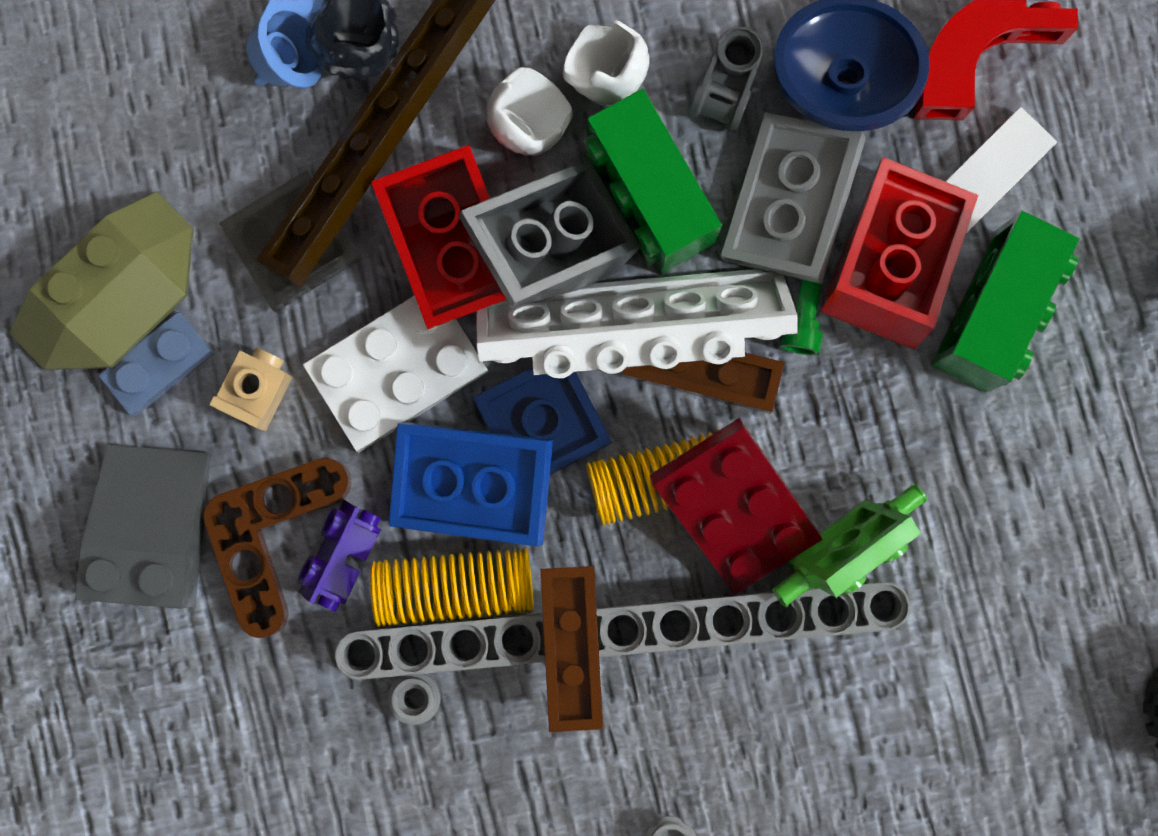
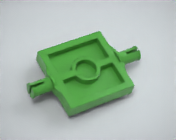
M912 483L909 488L891 501L887 500L884 503H874L868 500L862 501L820 533L822 541L786 562L793 574L778 586L772 588V592L777 600L787 607L808 589L819 588L836 598L839 595L849 594L858 589L866 581L868 573L880 564L891 562L902 556L908 549V543L921 534L915 522L908 514L921 504L927 502L925 493L918 485Z

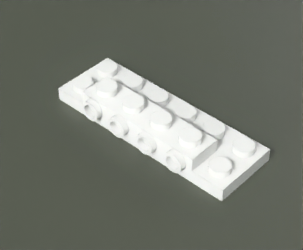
M760 269L592 283L577 291L511 307L508 301L505 300L477 311V350L479 362L511 363L519 358L532 357L534 375L547 374L553 378H565L573 372L601 370L609 374L621 372L626 367L645 365L669 369L676 366L679 362L701 360L713 364H723L735 357H745L744 338L755 337L761 340H772L779 338L781 335L797 334V312L784 275Z

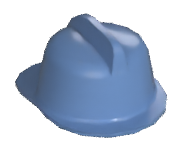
M323 0L268 1L258 24L251 31L246 42L248 60L256 72L253 82L257 86L269 83L277 87L292 86L306 89L317 83L322 75L323 68L309 54L305 41L306 29L311 23L312 15L321 8Z

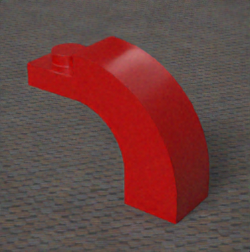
M974 0L964 6L944 25L928 48L929 75L924 91L919 101L913 107V119L963 121L975 107V69L979 56L983 52L994 46L1007 43L1064 44L1078 29V8H1061L1060 3L1052 1L1038 2L1030 5V7H1026V0Z

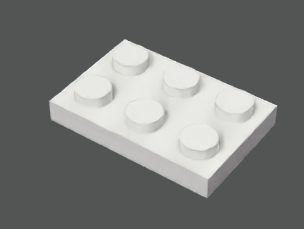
M415 295L303 364L358 453L397 430L398 423L413 420L489 372L483 361L479 362L478 353L456 319L427 329Z

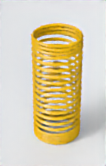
M709 431L706 438L700 434L697 440L691 436L688 442L682 438L679 445L673 440L670 447L664 443L661 449L655 445L653 447V454L646 447L644 457L641 451L637 449L635 459L630 452H627L626 462L621 454L617 456V464L614 458L610 456L608 458V467L602 458L600 460L597 459L596 462L592 460L589 463L587 461V474L600 525L604 527L605 524L609 526L610 523L614 524L616 522L612 501L618 521L622 523L624 520L617 484L627 518L629 520L632 519L625 478L636 516L641 517L642 514L633 472L645 514L650 515L642 469L654 511L658 514L660 510L655 488L650 478V474H652L650 464L653 472L660 469L659 461L661 467L668 464V458L671 462L677 458L676 453L677 456L685 453V450L688 451L693 448V446L707 439L713 433ZM661 497L663 509L667 511L669 507Z
M526 547L524 549L519 548L517 550L514 548L512 550L513 572L510 550H505L507 598L501 551H496L498 601L492 553L489 550L486 552L489 604L485 586L482 553L480 551L477 553L479 573L478 602L473 554L469 552L470 606L466 587L464 555L460 553L458 555L461 582V609L457 592L455 557L453 554H450L449 569L452 587V611L448 596L445 556L441 555L439 560L443 592V609L441 610L436 558L432 555L430 558V569L434 596L433 613L429 597L427 559L423 556L421 558V575L424 594V615L420 601L418 560L413 557L411 561L415 597L414 615L411 605L409 563L404 558L402 560V576L406 601L405 617L402 608L399 561L394 559L393 583L397 605L396 619L394 615V594L390 563L387 560H383V562L380 560L378 562L373 561L370 566V595L375 625L379 628L381 626L386 627L387 625L389 627L392 625L398 626L400 620L404 625H407L409 620L416 625L419 619L425 624L428 617L432 623L436 622L437 617L440 621L444 622L447 616L448 619L454 621L456 614L460 620L465 618V614L472 620L475 613L481 619L484 611L486 616L491 618L493 608L498 617L502 615L503 609L504 613L509 616L512 607L516 615L527 614L528 612L532 614L534 612L529 550Z

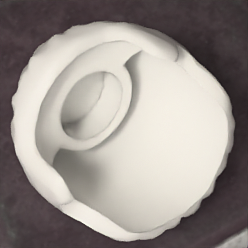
M617 20L611 23L613 27L586 26L570 48L563 66L564 80L572 85L578 93L600 105L615 104L635 93L643 83L649 68V54L645 41L639 33Z
M520 67L508 75L493 90L486 106V121L493 136L505 148L525 156H537L550 150L560 140L573 117V110L566 97L552 81L536 70Z

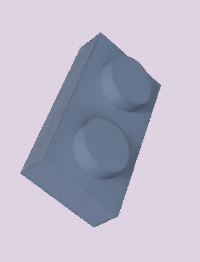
M179 311L136 345L114 368H107L98 376L128 414L136 417L215 354V352L187 317Z

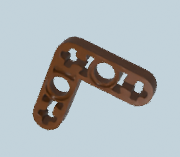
M330 458L316 459L221 493L212 498L207 504L204 512L205 526L238 623L248 635L256 638L273 636L283 629L289 615L287 603L262 530L332 506L344 500L350 492L352 481L348 469L339 461ZM326 468L331 474L340 475V481L333 485L334 494L328 496L327 492L322 489L308 492L306 495L311 500V503L303 506V493L294 480L295 477L302 475V484L307 485L321 479L319 470ZM277 484L285 485L292 493L291 506L281 514H274L269 511L264 500L268 489ZM228 502L231 508L241 509L242 516L235 520V525L239 536H245L250 532L252 542L236 543L228 549L225 548L224 540H234V536L229 525H219L217 520L218 516L224 514V504ZM244 550L252 551L260 560L259 572L251 580H242L233 571L232 564L234 558ZM266 580L269 591L258 592L263 605H273L276 610V615L269 618L270 627L265 629L262 622L253 623L250 614L257 610L254 595H248L243 599L240 589L257 587Z

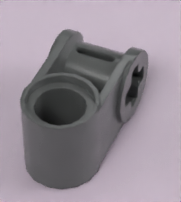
M738 26L730 28L723 33L718 41L707 73L704 72L689 111V116L696 118L701 114L728 125L729 131L737 132L752 90L750 88L763 54L762 40L755 31L747 27ZM740 46L750 53L752 60L746 65H734L726 58L725 51L730 47Z

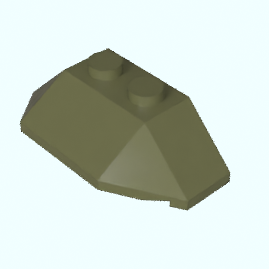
M158 192L105 216L29 289L9 334L45 370L114 368L188 296L191 242H193L194 228Z

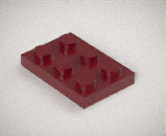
M740 417L650 474L655 489L734 594H737L823 540L814 523Z

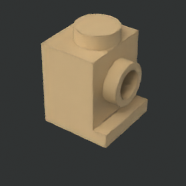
M257 347L252 356L239 350L217 396H213L209 405L266 432L293 377L280 370L284 360ZM249 376H257L259 388L252 394H246L243 386Z

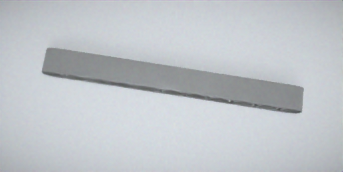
M863 583L855 591L837 597L843 608L842 616L835 624L825 625L819 619L818 606L825 597L831 595L819 588L808 589L788 605L791 611V620L786 627L780 630L771 629L765 619L768 606L778 601L773 592L597 608L599 657L888 631L899 628L906 622L910 614L911 604L906 592L893 583ZM885 591L892 597L894 608L888 618L880 621L872 614L870 605L874 595ZM731 605L739 613L740 624L733 633L721 635L714 629L713 616L720 607ZM672 610L682 611L687 616L689 622L686 634L676 640L664 637L660 629L662 617ZM543 613L363 629L350 633L340 640L336 648L335 660L337 667L344 675L351 679L360 680L544 663ZM619 615L630 616L637 625L635 638L630 643L624 645L613 642L607 633L610 621ZM523 625L530 630L533 636V646L529 651L523 654H515L508 650L504 643V634L510 626ZM470 630L479 637L481 646L476 657L465 659L455 653L452 643L458 631ZM408 635H418L426 642L428 654L422 663H411L403 657L401 644ZM358 639L369 642L374 648L375 660L369 668H359L351 661L349 655L350 648Z

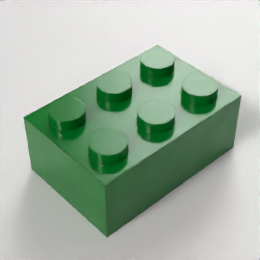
M642 88L587 118V137L583 139L587 150L583 152L586 160L589 159L599 177H606L612 192L610 196L625 221L630 219L637 235L636 239L641 246L638 253L648 267L655 263L660 274H663L714 246L722 224L645 90Z
M1023 210L994 232L930 366L985 393L1012 382L1013 378L1020 380L1033 358L1034 352L1027 348L1035 332L1042 333L1055 312L1056 304L1050 302L1058 284L1064 286L1078 264L1079 257L1073 255V252L1080 238Z

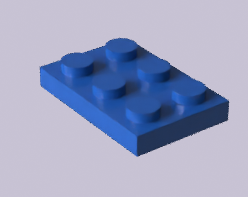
M408 422L398 423L389 526L535 547L542 545L544 541L553 440Z

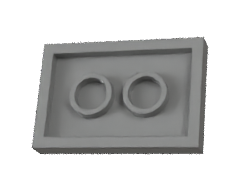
M765 112L722 249L721 257L725 262L822 284L866 140L863 131H842L813 121Z

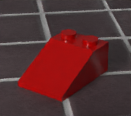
M470 144L371 181L427 329L507 300L458 217L462 210L490 199Z
M882 157L836 265L820 312L915 350L935 328L978 195Z

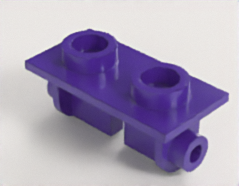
M343 500L339 509L334 508L331 510L322 527L321 536L325 537L316 556L311 555L307 558L299 574L298 583L301 584L298 592L308 602L314 604L318 594H320L321 596L317 603L329 610L336 612L340 603L346 604L361 571L344 562L348 554L366 562L382 530L377 527L381 517L363 509L359 518H357L356 516L360 508L346 500Z

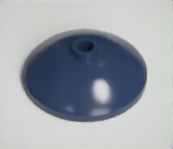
M819 0L799 10L784 25L776 42L773 66L775 78L782 94L802 115L813 122L832 129L868 131L894 123L916 105L928 79L929 55L926 44L917 28L903 14L889 5L876 0ZM845 80L851 82L852 84H844L840 81Z

